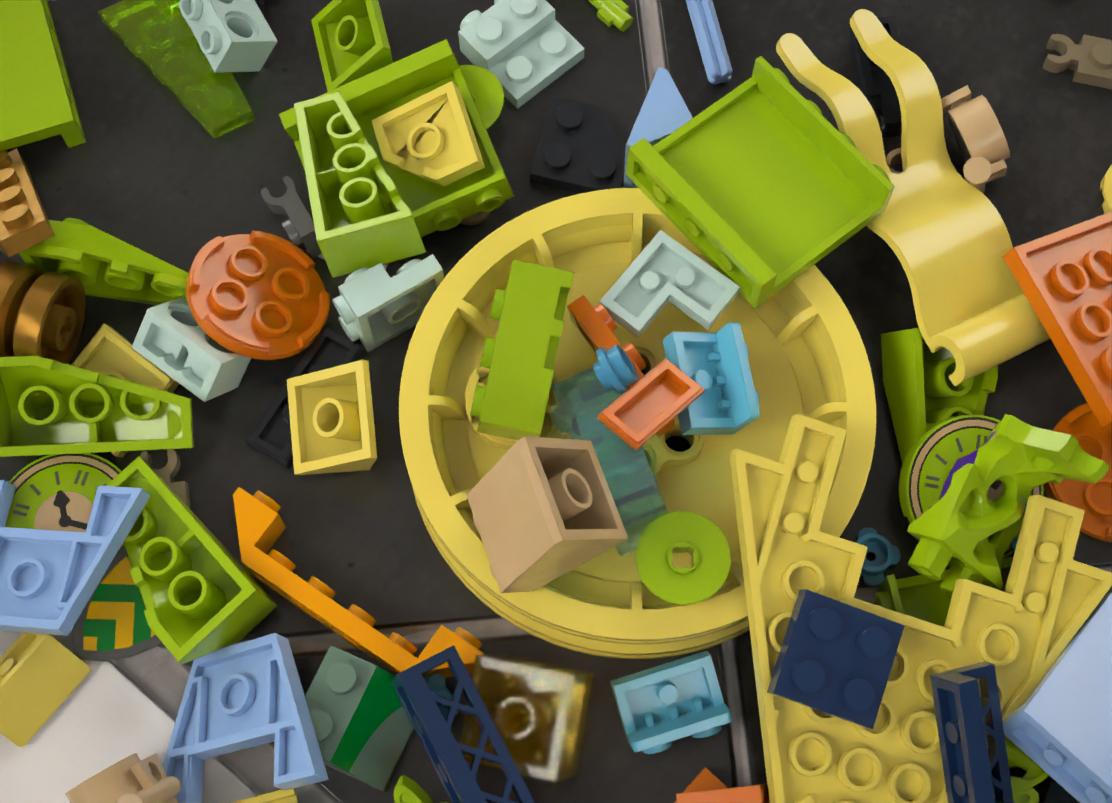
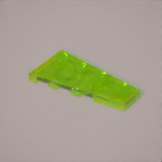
M123 0L99 11L102 22L123 40L125 46L151 69L153 75L177 96L179 102L214 138L255 120L253 111L231 72L215 73L186 19L182 16L181 10L178 7L180 0Z

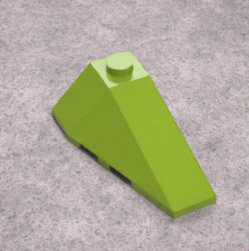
M65 218L63 222L49 220L55 236L19 252L27 265L39 268L42 274L50 271L78 278L84 286L85 295L160 305L180 297H184L187 300L186 281L188 272L79 219Z
M919 328L881 334L883 383L903 465L912 444L918 442L929 429L942 422V420L963 415H984L988 393L995 392L998 379V365L954 386L948 377L956 369L954 356L946 348L932 353Z
M41 356L0 357V457L194 448L191 398Z
M138 456L106 485L143 488L151 495L123 543L132 566L130 573L133 582L139 587L146 607L144 614L147 623L179 663L183 665L242 640L278 606L250 573L143 458Z

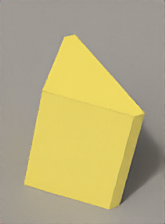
M359 360L287 379L294 475L370 470L377 459L369 361Z

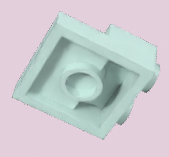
M494 0V5L484 13H481L479 10L470 12L462 20L460 30L458 31L460 51L474 65L489 70L498 78L503 88L504 96L517 109L584 58L585 48L555 20V9L546 0Z
M432 254L423 260L414 259L407 262L391 278L381 263L370 269L365 267L354 271L346 278L344 284L338 286L340 296L332 300L340 315L338 320L348 338L352 342L360 339L367 352H370L417 325L425 306L444 279L443 269Z

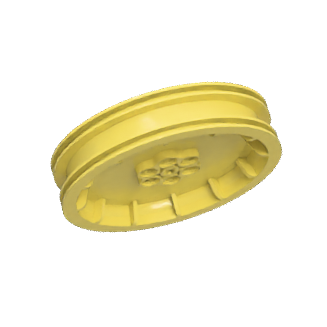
M639 188L597 190L552 201L505 223L475 245L446 275L425 306L409 343L401 376L399 394L401 444L417 506L432 541L454 574L481 602L523 631L572 651L618 659H656L693 653L729 641L750 630L730 465L732 450L738 448L779 462L791 416L795 414H801L847 430L819 529L821 532L840 538L865 488L871 468L876 436L875 388L866 349L842 299L815 265L756 309L739 293L709 331L669 302L639 338L615 322L617 329L612 331V333L622 346L630 342L635 347L647 366L643 369L646 373L666 358L663 339L671 332L716 333L729 322L740 323L743 338L748 347V361L754 388L759 396V418L732 435H682L677 415L674 418L675 427L659 438L657 435L653 436L637 451L630 448L597 418L598 414L620 397L621 394L615 388L608 392L599 381L593 369V364L599 361L597 355L572 322L567 306L582 295L587 298L593 308L597 306L599 301L660 230L715 268ZM515 259L575 272L572 287L567 297L563 317L564 325L562 335L559 338L553 368L556 377L558 375L563 385L564 410L559 426L548 438L580 440L584 436L592 434L601 437L605 441V445L595 450L628 539L535 591L501 593L498 583L491 573L490 561L481 535L475 527L473 513L466 495L508 450L490 445L475 433L466 415L464 393L470 375L476 368L478 370L481 368L480 364L486 336L496 338L500 320L490 318L496 288L506 290L512 260ZM488 376L482 381L485 385H487ZM595 388L604 393L605 398L597 403H590L581 398L580 394L586 389ZM545 413L542 428L549 421V414ZM672 436H681L689 442L691 447L684 452H677L670 449L665 441ZM628 459H640L647 465L648 470L641 475H632L624 470L622 464ZM689 511L700 514L714 522L728 541L731 552V565L727 579L713 596L702 602L687 605L667 602L653 594L645 586L638 573L635 555L637 543L642 532L653 520L670 512ZM674 552L673 566L677 569L679 567H688L690 569L692 556L688 552L685 554Z

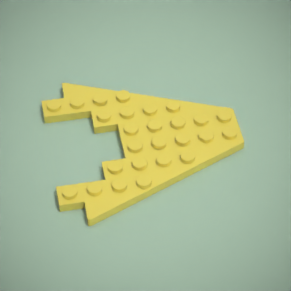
M795 414L791 416L779 462L738 448L732 450L730 455L769 802L948 803L930 675L985 661L993 663L995 665L1002 722H1004L1009 714L1025 703L1111 588L1112 573L1073 560L1085 510L1041 495H1031L1028 498L1005 591L967 579H956L944 627L854 598L868 547L819 531L847 430L801 414ZM800 589L813 591L905 625L873 729L859 726L767 693Z

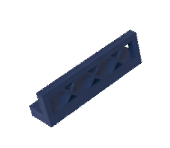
M454 645L398 673L391 683L452 803H517L508 800L511 789L519 803H535ZM447 662L457 680L452 700L433 695L422 674ZM462 692L469 706L459 703ZM438 705L449 709L446 720ZM456 711L476 717L482 729L476 748L457 743L450 731ZM486 741H488L494 754L484 751ZM462 753L473 756L470 768ZM481 759L501 766L506 776L501 797L483 792L478 786L475 777Z
M985 661L931 674L930 680L948 803H1014L995 665Z

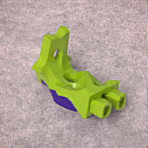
M1005 414L1002 421L995 425L987 441L979 449L957 459L944 483L939 501L908 526L907 532L919 541L908 565L918 573L935 580L941 578L948 565L950 569L939 590L950 599L952 598L956 579H967L1001 589L1004 586L1001 576L1002 557L1011 541L1020 532L1025 511V499L1028 493L1033 488L1044 483L1052 482L1059 484L1064 479L1096 484L1106 475L1110 466L1105 461L1097 459L1084 451L1079 445V441L1070 434L1034 427L1013 415ZM1000 480L1003 484V491L996 500L991 501L987 497L989 487L993 482Z

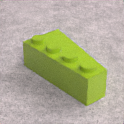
M339 91L295 103L294 108L316 240L332 277L335 278L353 273L365 267L371 268L379 263L386 264L426 253L407 204H404L390 176L386 174L377 154L365 139L359 124Z

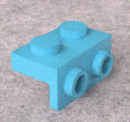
M729 322L716 333L671 332L663 339L666 359L705 389L702 395L678 415L682 435H732L759 418V396L754 388L748 361V347L744 341L740 323Z
M708 651L610 681L626 739L634 752L643 751L645 754L659 753L670 748L674 740L690 735L693 738L709 737L718 733L722 729L721 725L733 721L731 711L724 704L712 657Z

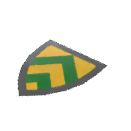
M124 545L118 550L74 624L73 653L81 660L109 661L128 658L162 643L147 623L144 614L146 607L139 587L133 582L130 573L132 566Z

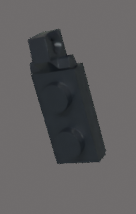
M896 16L878 18L888 34L902 45ZM850 26L849 31L861 91L869 101L874 112L878 113L882 137L900 136L902 125L901 110L895 87L884 70L868 58Z

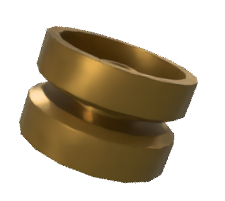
M7 260L0 265V357L41 356L68 364L80 340L85 320L86 298L84 286L80 280L50 271L42 274L39 268Z

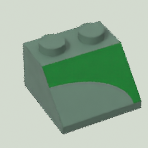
M330 645L305 695L324 764L385 792L414 731V727L391 683L395 676L368 661Z

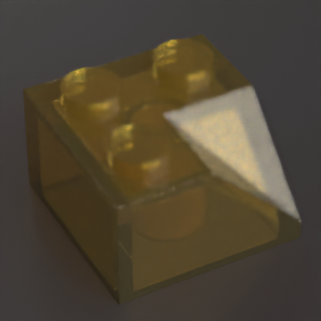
M501 653L476 655L472 681L520 774L552 782L576 776L593 673ZM465 716L461 744L476 748L482 730L476 717ZM486 741L484 751L494 754L488 741ZM462 753L466 761L472 762L473 756ZM482 759L480 761L481 765L502 769L498 764Z

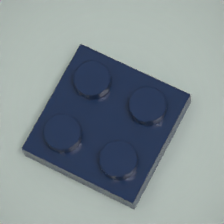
M800 589L767 693L859 726L873 729L905 625L813 591Z

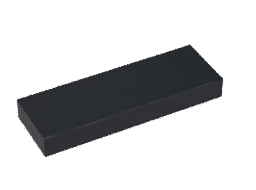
M324 325L288 379L359 361L366 353L364 346L355 341L352 342L349 338ZM286 380L246 439L248 447L289 469L293 463Z

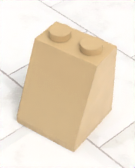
M523 437L516 441L466 495L473 513L475 527L481 535L490 561L491 573L497 581L501 593L535 591L628 539L591 440Z

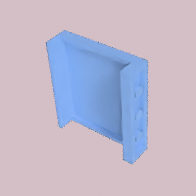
M1112 591L1102 598L1027 701L1009 714L1003 722L1004 735L1080 803H1112Z

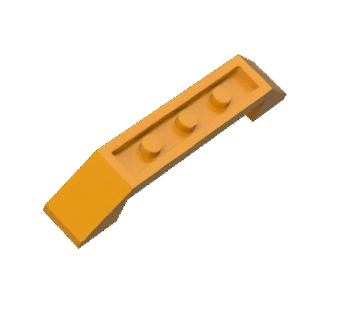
M240 487L234 492L233 500L241 562L256 579L395 675L453 645L468 673L480 672L486 664L484 653L479 650L482 643L463 628L457 627L453 633L441 624L419 657L416 658L414 654L417 648L404 637L392 632L389 638L373 628L377 621L366 611L355 604H352L348 610L332 600L336 593L329 586L316 577L312 576L306 582L294 574L293 570L296 568V565L280 552L272 549L267 555L266 553L286 528L283 520L277 513L281 507L259 490L253 496ZM447 662L422 674L425 681L430 674H440L444 678L454 676Z

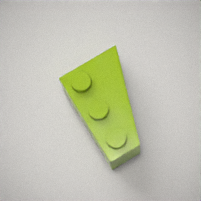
M515 259L512 260L506 290L496 288L490 315L491 319L500 320L496 338L486 336L480 367L490 368L486 387L476 385L470 415L480 417L477 432L514 440H520L523 437H540L554 373L553 368L559 338L562 335L564 325L563 317L567 297L572 287L575 272Z

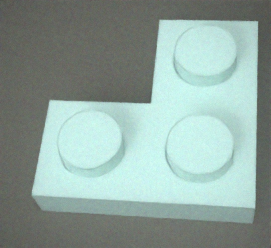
M660 230L599 301V304L604 306L615 322L637 338L641 336L668 302L709 331L738 296L740 286Z

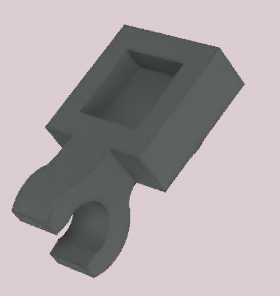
M289 176L282 178L287 191L279 198L272 197L266 187L261 189L262 198L268 209L273 213L288 216L289 219L281 224L293 245L299 246L303 243L311 258L322 254L316 240L314 222L300 199V194L294 181Z

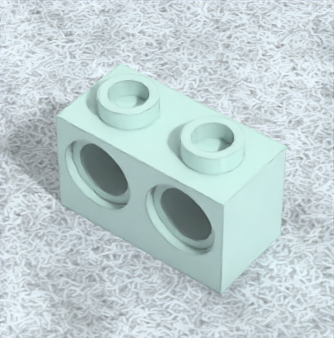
M180 0L178 3L182 16L186 19L202 52L215 73L260 71L277 43L275 35L255 0Z
M184 297L148 308L131 347L204 402L238 388L251 360L249 357L229 351L211 339L194 319L188 302Z

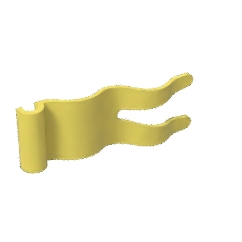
M859 9L850 18V26L861 48L868 58L888 75L899 99L902 122L901 158L903 172L897 174L891 172L887 165L879 122L864 94L850 80L823 65L799 36L786 33L777 42L776 51L789 71L801 84L825 101L835 118L839 132L847 134L854 142L856 149L873 165L881 167L888 175L890 182L895 186L885 212L866 226L890 246L901 262L911 288L919 330L931 352L934 353L946 348L954 356L956 369L954 373L948 376L953 385L957 386L1049 340V335L1003 258L1013 248L1003 219L991 201L980 190L970 185L961 177L950 160L944 137L941 97L935 79L927 65L915 53L896 42L871 11Z

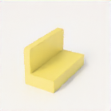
M23 632L0 657V733L18 747H24L90 673V667L62 645L53 635Z

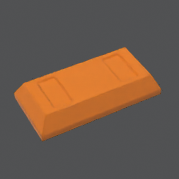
M665 358L599 413L597 418L619 439L637 451L702 395L705 389Z

